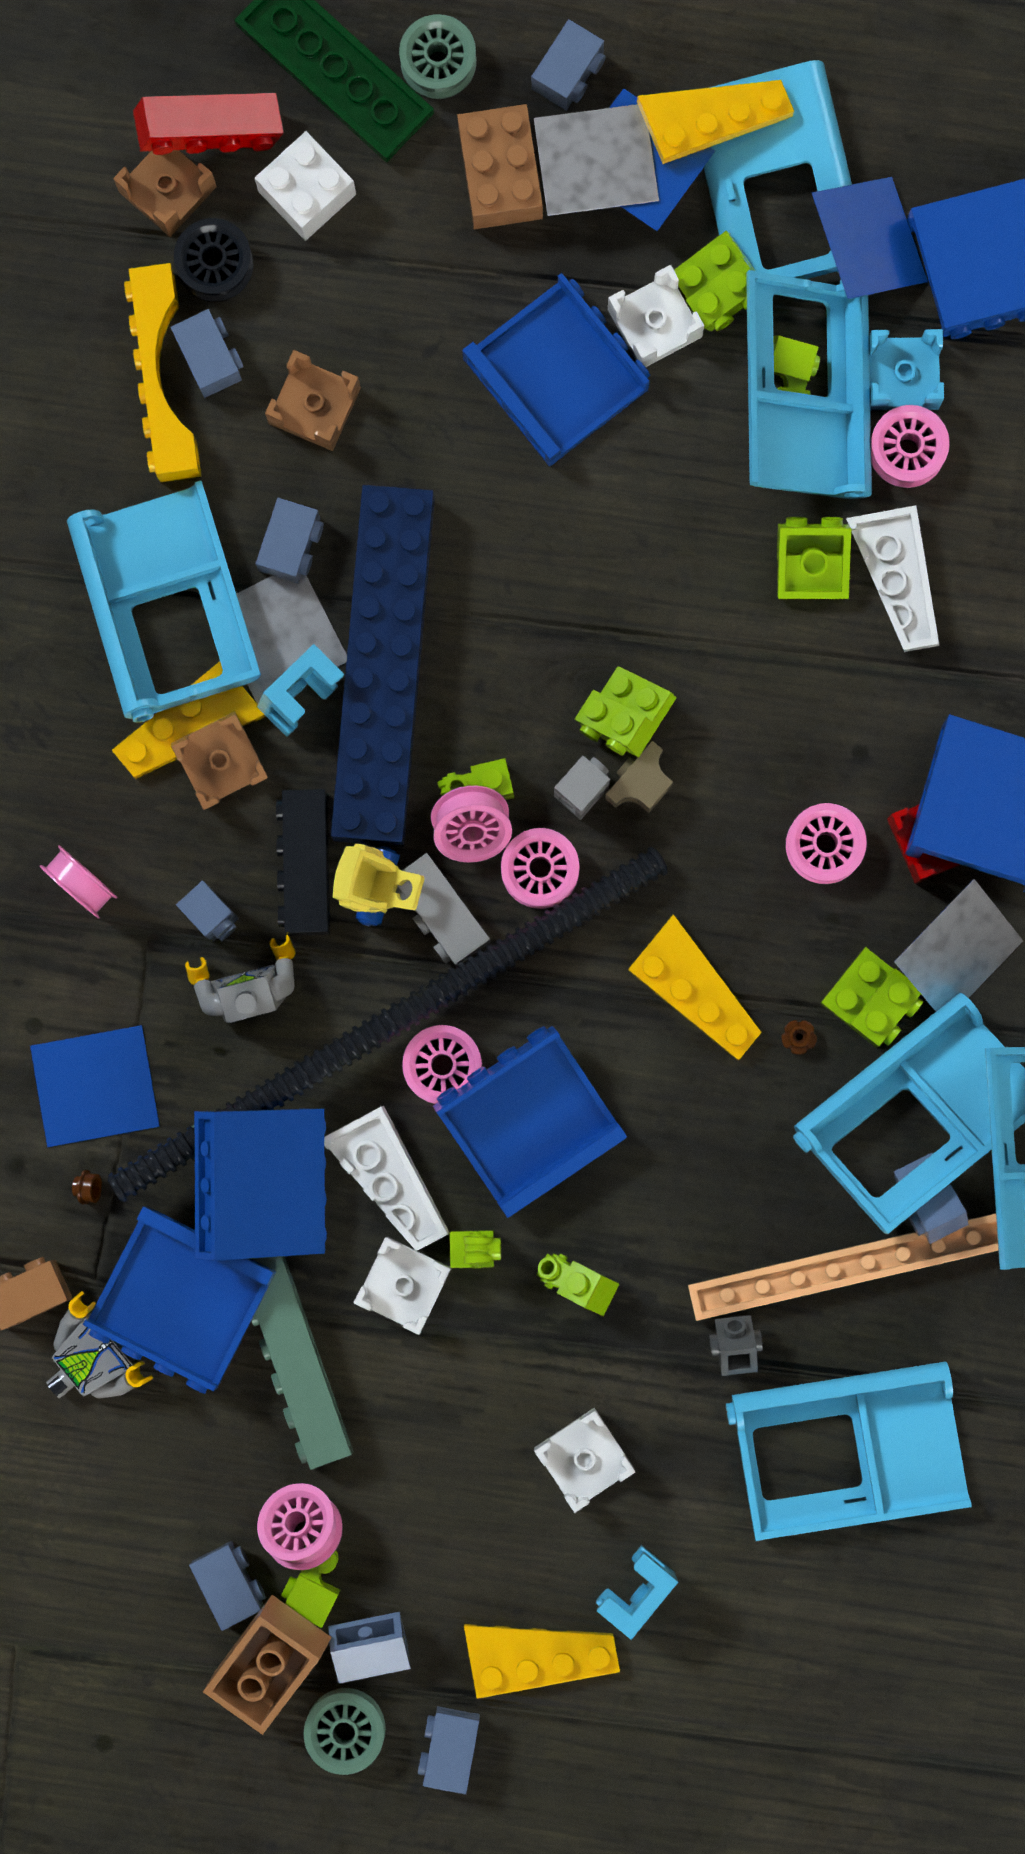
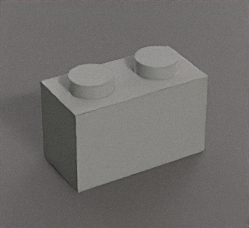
M582 756L554 787V797L581 820L609 789L610 778L607 775L609 770L596 758L593 757L589 761L586 757Z

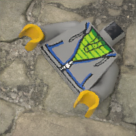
M286 935V942L280 946L277 945L275 938L270 940V947L277 960L275 964L211 982L209 981L207 963L203 957H200L201 966L198 968H191L187 961L185 967L188 980L194 985L202 1011L208 1016H221L226 1023H231L277 1010L285 998L292 994L295 987L293 961L291 959L295 956L296 951L290 937Z
M81 1291L69 1302V1309L60 1321L53 1343L56 1352L52 1359L61 1370L46 1382L50 1390L58 1398H61L75 1386L82 1396L91 1394L100 1399L122 1396L135 1387H140L153 1379L152 1375L143 1377L140 1373V1366L144 1365L145 1362L140 1361L137 1363L134 1358L124 1354L121 1351L123 1345L111 1339L106 1344L89 1335L91 1329L84 1326L83 1323L86 1319H89L90 1312L94 1309L96 1302L93 1301L89 1306H86L81 1301V1296L84 1292Z

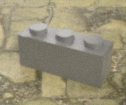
M427 853L402 870L424 876V883L415 910L417 915L412 919L424 935L431 932L438 941V944L433 948L445 964L452 961L457 967L459 962H464L467 960V957L474 955L491 942L490 938ZM410 881L405 882L402 886L398 885L396 893L400 894V898L406 900L412 892V883Z

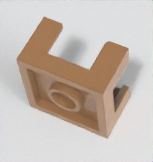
M173 150L165 155H155L151 151L130 174L128 169L123 167L113 178L119 193L169 237L178 230L217 187L213 174L202 163H199L197 167L179 150Z
M293 350L287 363L289 374L276 401L272 398L265 412L268 423L333 451L361 389L359 378L345 371H342L341 377L313 365L309 356Z
M235 711L171 743L178 761L181 762L196 791V796L203 810L219 803L221 798L249 784L253 786L268 778Z

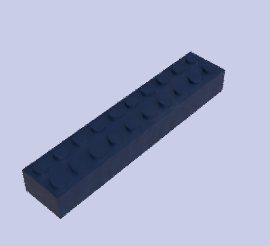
M362 485L331 838L333 841L404 847L435 504L433 490Z

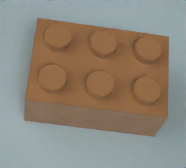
M527 104L457 114L474 230L543 219V204Z
M271 1595L215 1670L203 1693L263 1735L320 1660L331 1636Z

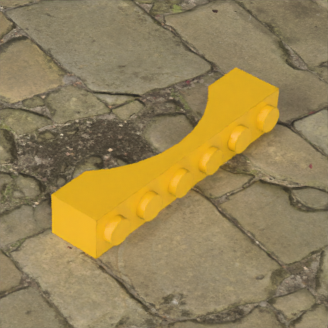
M171 263L130 268V281H124L127 302H133L135 314L129 315L131 335L138 337L139 349H133L136 370H142L144 382L138 383L140 403L147 405L148 417H142L145 438H151L153 451L147 452L150 473L155 472L160 482L202 477L197 441L193 433L179 421L170 409L164 396L160 378V356L163 339L170 321L179 308L175 273Z

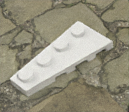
M916 505L846 518L904 652L940 646Z
M384 1106L324 1137V1146L336 1156L341 1166L364 1188L363 1191L372 1201L377 1203L389 1221L416 1251L450 1234Z

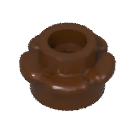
M793 1020L784 1027L785 1033L781 1037L782 1043L793 1054L803 1055L807 1053L808 1049H813L816 1045L817 1036L814 1034V1026L806 1020L801 1022ZM802 1034V1040H797L796 1035Z
M85 1169L82 1171L81 1176H76L73 1180V1196L77 1197L78 1202L82 1205L89 1202L96 1203L99 1200L102 1192L101 1176L99 1174H92L90 1170Z

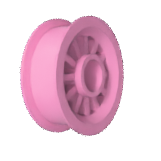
M903 405L888 411L878 421L871 435V464L883 480L897 487L912 488L929 482L938 474L949 452V435L942 420L931 410L917 405ZM905 423H910L909 429L906 428ZM916 424L922 427L919 431L915 430ZM897 425L899 432L893 427ZM926 431L930 434L926 437L922 436ZM911 440L917 445L918 451L906 453L902 450L900 442ZM934 443V446H928L927 444ZM884 447H889V448H891V449H888V450H885V451H884ZM927 455H932V460ZM895 456L892 462L888 460L889 457ZM919 461L924 465V467H920ZM899 462L903 463L902 469L896 467ZM911 463L913 470H908V464Z
M483 786L456 788L444 794L435 803L431 812L435 845L449 859L466 863L484 861L499 854L510 842L512 825L509 820L508 804L501 794L491 788Z
M832 803L817 804L804 810L794 820L786 837V853L793 869L806 880L818 884H832L847 878L860 865L866 852V833L858 817L847 808ZM823 818L829 819L827 828L824 826ZM816 820L819 831L810 824L812 821ZM835 821L842 824L836 831L833 829ZM805 828L812 836L802 834L803 829ZM846 828L849 834L840 837L839 834ZM821 835L832 837L835 842L834 851L830 853L822 852L817 847V838ZM800 841L811 843L800 848ZM852 841V847L842 844V842ZM812 851L813 854L806 860L802 853ZM839 851L849 853V858L846 859ZM833 856L842 864L841 866L836 868ZM816 857L819 858L817 867L810 864ZM825 859H827L829 869H823Z
M534 828L520 833L511 840L502 856L501 874L507 891L516 901L530 908L545 909L562 903V900L568 898L575 889L579 877V858L574 846L565 836L551 829ZM538 843V853L535 854L530 845ZM542 843L550 845L546 854L542 853ZM525 848L530 858L523 856L520 852ZM555 848L561 852L553 858L550 857ZM563 858L566 861V865H554ZM518 859L526 865L514 866V863ZM540 859L547 861L551 867L549 874L542 878L535 877L530 872L531 864ZM567 871L565 879L554 873ZM514 872H526V874L516 879ZM530 879L526 889L520 886L521 883ZM551 879L561 883V885L555 889ZM535 883L538 884V894L530 892ZM544 883L547 884L551 891L550 893L543 894Z
M58 845L60 852L47 867L40 865V868L77 902L99 919L100 917L97 912L111 897L116 899L118 897L77 859Z
M436 1025L420 1031L412 1038L404 1052L402 1067L405 1080L411 1090L423 1100L436 1104L438 1103L437 1097L446 1091V1079L450 1080L456 1090L468 1083L467 1077L471 1073L482 1067V1059L477 1045L464 1031L448 1025ZM439 1039V1051L435 1050L431 1041ZM444 1039L452 1040L447 1051L444 1050ZM457 1043L463 1047V1049L452 1055ZM425 1045L430 1049L431 1056L421 1052ZM467 1053L469 1061H456V1059ZM440 1055L450 1057L453 1062L452 1070L446 1075H438L432 1068L434 1059ZM420 1056L428 1060V1063L416 1064L417 1057ZM469 1066L467 1075L457 1070V1067ZM416 1069H428L429 1071L418 1077ZM454 1074L465 1079L459 1086L453 1078ZM433 1075L434 1077L429 1086L426 1087L422 1081ZM438 1079L441 1080V1092L433 1090Z
M303 1483L285 1486L271 1495L263 1505L257 1523L258 1537L264 1549L280 1565L292 1570H308L325 1562L337 1549L343 1530L342 1518L334 1503L319 1488ZM306 1521L302 1530L294 1532L299 1523Z

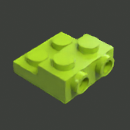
M727 230L674 270L679 279L678 286L687 298L686 302L693 312L696 311L705 329L711 332L714 329L720 331L734 321V314L742 308L747 310L746 272L748 270L755 271V269Z
M787 517L786 524H778V599H849L851 527L849 524H843V518L823 517L821 518V524H807V518Z
M617 666L602 692L599 693L593 690L574 720L582 726L579 732L592 741L597 742L601 738L607 741L605 745L614 752L623 756L627 751L639 758L676 700V697L672 692Z
M865 947L820 1004L877 1048L882 1042L889 1046L901 1031V1028L897 1026L898 1022L905 1014L911 1018L924 1001L919 998L921 993L905 975L896 968L890 967Z

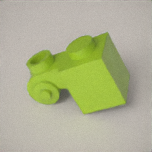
M779 335L773 336L774 374L779 375L783 380V387H778L777 389L811 395L810 390H806V386L810 377H814L819 368L820 356L817 355L819 347Z
M505 758L470 766L471 773L456 775L455 772L449 773L447 777H443V780L437 782L438 787L441 789L440 795L442 796L459 787L483 786L497 791L505 800L514 798Z
M494 1230L450 1231V1268L494 1267V1260H501V1238H494Z
M547 1253L545 1258L539 1262L536 1274L541 1278L540 1281L545 1283L544 1286L551 1290L553 1287L559 1288L557 1291L559 1295L604 1316L619 1283L575 1261L569 1263L567 1261L568 1257L562 1254L557 1255L553 1253L551 1255Z
M337 1550L319 1566L308 1570H301L297 1579L291 1576L281 1595L287 1599L285 1603L287 1606L320 1628L323 1627L340 1592V1589L324 1582L321 1577V1573H330L336 1567L339 1560Z

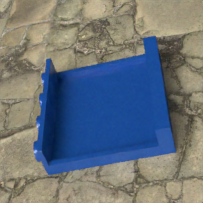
M1025 179L911 208L907 221L910 231L916 233L941 322V329H943V337L951 336V339H960L970 335L973 329L985 327L987 331L1004 326L1006 324L1005 321L1016 318L1020 322H1024Z
M562 273L558 275V283L478 345L472 342L462 350L465 363L549 467L646 393L649 389V380L647 378L650 377L643 363L638 359L633 361L626 353L628 347L622 337L616 332L612 335L605 327L606 319L596 306L590 308L582 297L585 294L579 284L574 279L568 281Z
M949 714L941 727L905 855L919 859L922 853L1025 885V738Z
M543 1026L533 1031L527 1037L529 1042L518 1049L513 1046L505 1050L497 1057L499 1062L487 1070L485 1067L475 1070L467 1077L468 1083L457 1090L455 1087L447 1089L437 1097L438 1103L433 1105L436 1113L442 1119L507 1218L627 1138L553 1026L548 1029Z
M324 1109L194 1111L195 1259L218 1261L324 1254L327 1238L325 1228L327 1197L325 1193L326 1157L324 1155V1134L326 1122L324 1119Z
M143 1206L136 1219L138 1223L89 1319H86L83 1325L91 1329L89 1332L91 1337L106 1344L111 1339L123 1345L121 1351L124 1354L137 1360H141L142 1356L156 1362L153 1368L170 1377H173L176 1372L188 1379L186 1385L205 1394L207 1389L215 1391L277 1271L251 1258L218 1261L195 1259V1230L149 1206Z

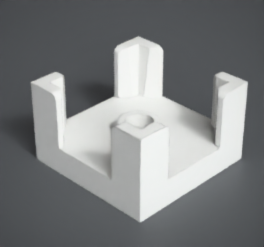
M671 265L656 272L654 282L625 296V291L621 290L608 297V311L634 359L640 360L645 367L703 336L704 324L696 311L692 315L678 289L679 279Z
M385 1237L377 1253L378 1256L364 1285L360 1288L354 1304L369 1311L373 1310L419 1335L451 1268L398 1241Z
M595 1408L534 1447V1452L541 1463L549 1470L574 1513L589 1504L591 1498L618 1480L622 1482L635 1473L631 1462Z

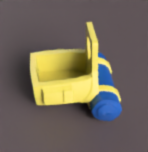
M356 843L353 847L346 846L335 873L333 898L339 900V905L356 911V920L368 927L382 924L383 916L389 908L416 910L424 883V876L400 870L397 866L400 855L388 846L369 847ZM410 881L412 883L411 895L406 900H402L400 894L396 893L397 886H402L405 882Z

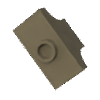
M652 741L635 761L631 757L628 758L616 774L620 778L606 793L605 799L615 808L622 803L633 802L649 813L673 785V781L662 772L659 766V759L662 756L663 749Z

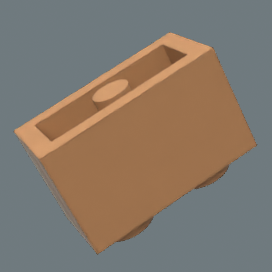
M44 1257L25 1264L26 1272L13 1277L12 1273L8 1272L0 1276L1 1331L73 1299L56 1260L46 1262Z

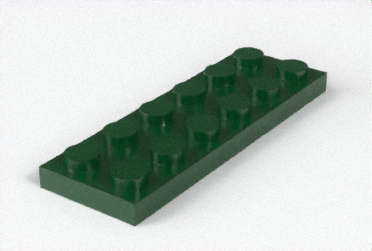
M253 0L234 20L235 25L386 163L434 114L432 106L315 0Z

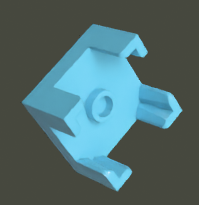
M943 329L925 330L920 338H888L889 330H872L869 336L870 410H892L903 405H917L929 410H939L944 400V382H940L939 354L943 348Z
M313 644L263 692L257 708L288 737L298 727L297 721L305 713V709L294 697L308 684L325 700L337 689L338 685L336 683L343 678L344 673Z
M643 1545L633 1554L632 1561L635 1563L634 1570L649 1582L647 1585L642 1583L630 1598L632 1602L630 1606L608 1588L596 1600V1604L599 1606L597 1612L630 1640L633 1639L678 1583L675 1572Z

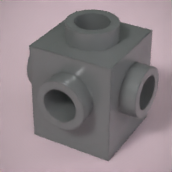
M751 1315L715 1319L716 1334L709 1335L712 1357L719 1356L722 1376L758 1372L757 1351H763L760 1329L753 1330Z

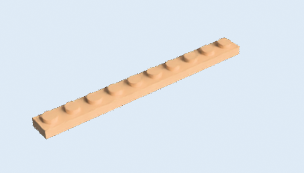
M996 1213L968 1219L969 1225L931 1244L928 1242L925 1234L918 1236L916 1232L689 1284L688 1290L696 1321L998 1251Z

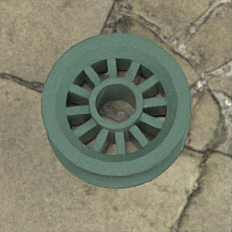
M434 14L418 19L408 27L400 42L399 56L404 79L414 91L422 96L433 99L452 97L463 91L475 74L477 59L474 38L462 22L451 16ZM435 52H442L447 55L440 62H435L429 58ZM440 75H444L445 78L439 79Z
M339 1688L327 1692L314 1703L305 1721L304 1743L312 1760L330 1773L348 1775L362 1771L377 1758L381 1751L386 1731L384 1715L376 1701L360 1690ZM338 1705H343V1714L341 1715L336 1707ZM349 1705L356 1707L352 1715L348 1714ZM330 1709L334 1719L325 1714V1712ZM362 1711L366 1716L357 1720L358 1714ZM321 1720L329 1726H319V1721ZM370 1722L371 1728H360ZM339 1723H348L354 1728L355 1735L347 1740L341 1739L335 1732V1726ZM319 1734H329V1736L321 1740L319 1738ZM361 1736H371L370 1742ZM332 1742L333 1746L328 1751L324 1746ZM356 1744L364 1748V1750L361 1753L359 1752ZM337 1748H341V1757L334 1755ZM347 1748H350L353 1754L352 1757H347Z

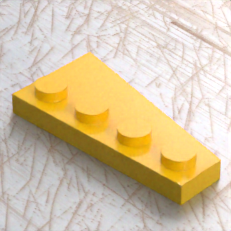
M781 80L640 95L637 97V104L662 164L791 118L794 114V109Z
M219 661L191 685L220 676L223 671L221 662ZM240 686L157 712L153 718L146 721L112 751L132 776L137 779L177 760L171 747L172 742L234 711L242 726L258 721L266 716L257 708L258 704L244 687Z
M673 914L630 966L628 971L730 1055L739 1060L762 1032Z
M464 1624L477 1699L620 1672L613 1633L565 1632L536 1628L519 1629L504 1626L488 1627Z

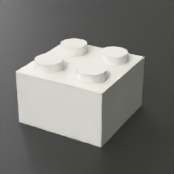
M307 131L255 177L258 192L305 241L356 195L354 180Z

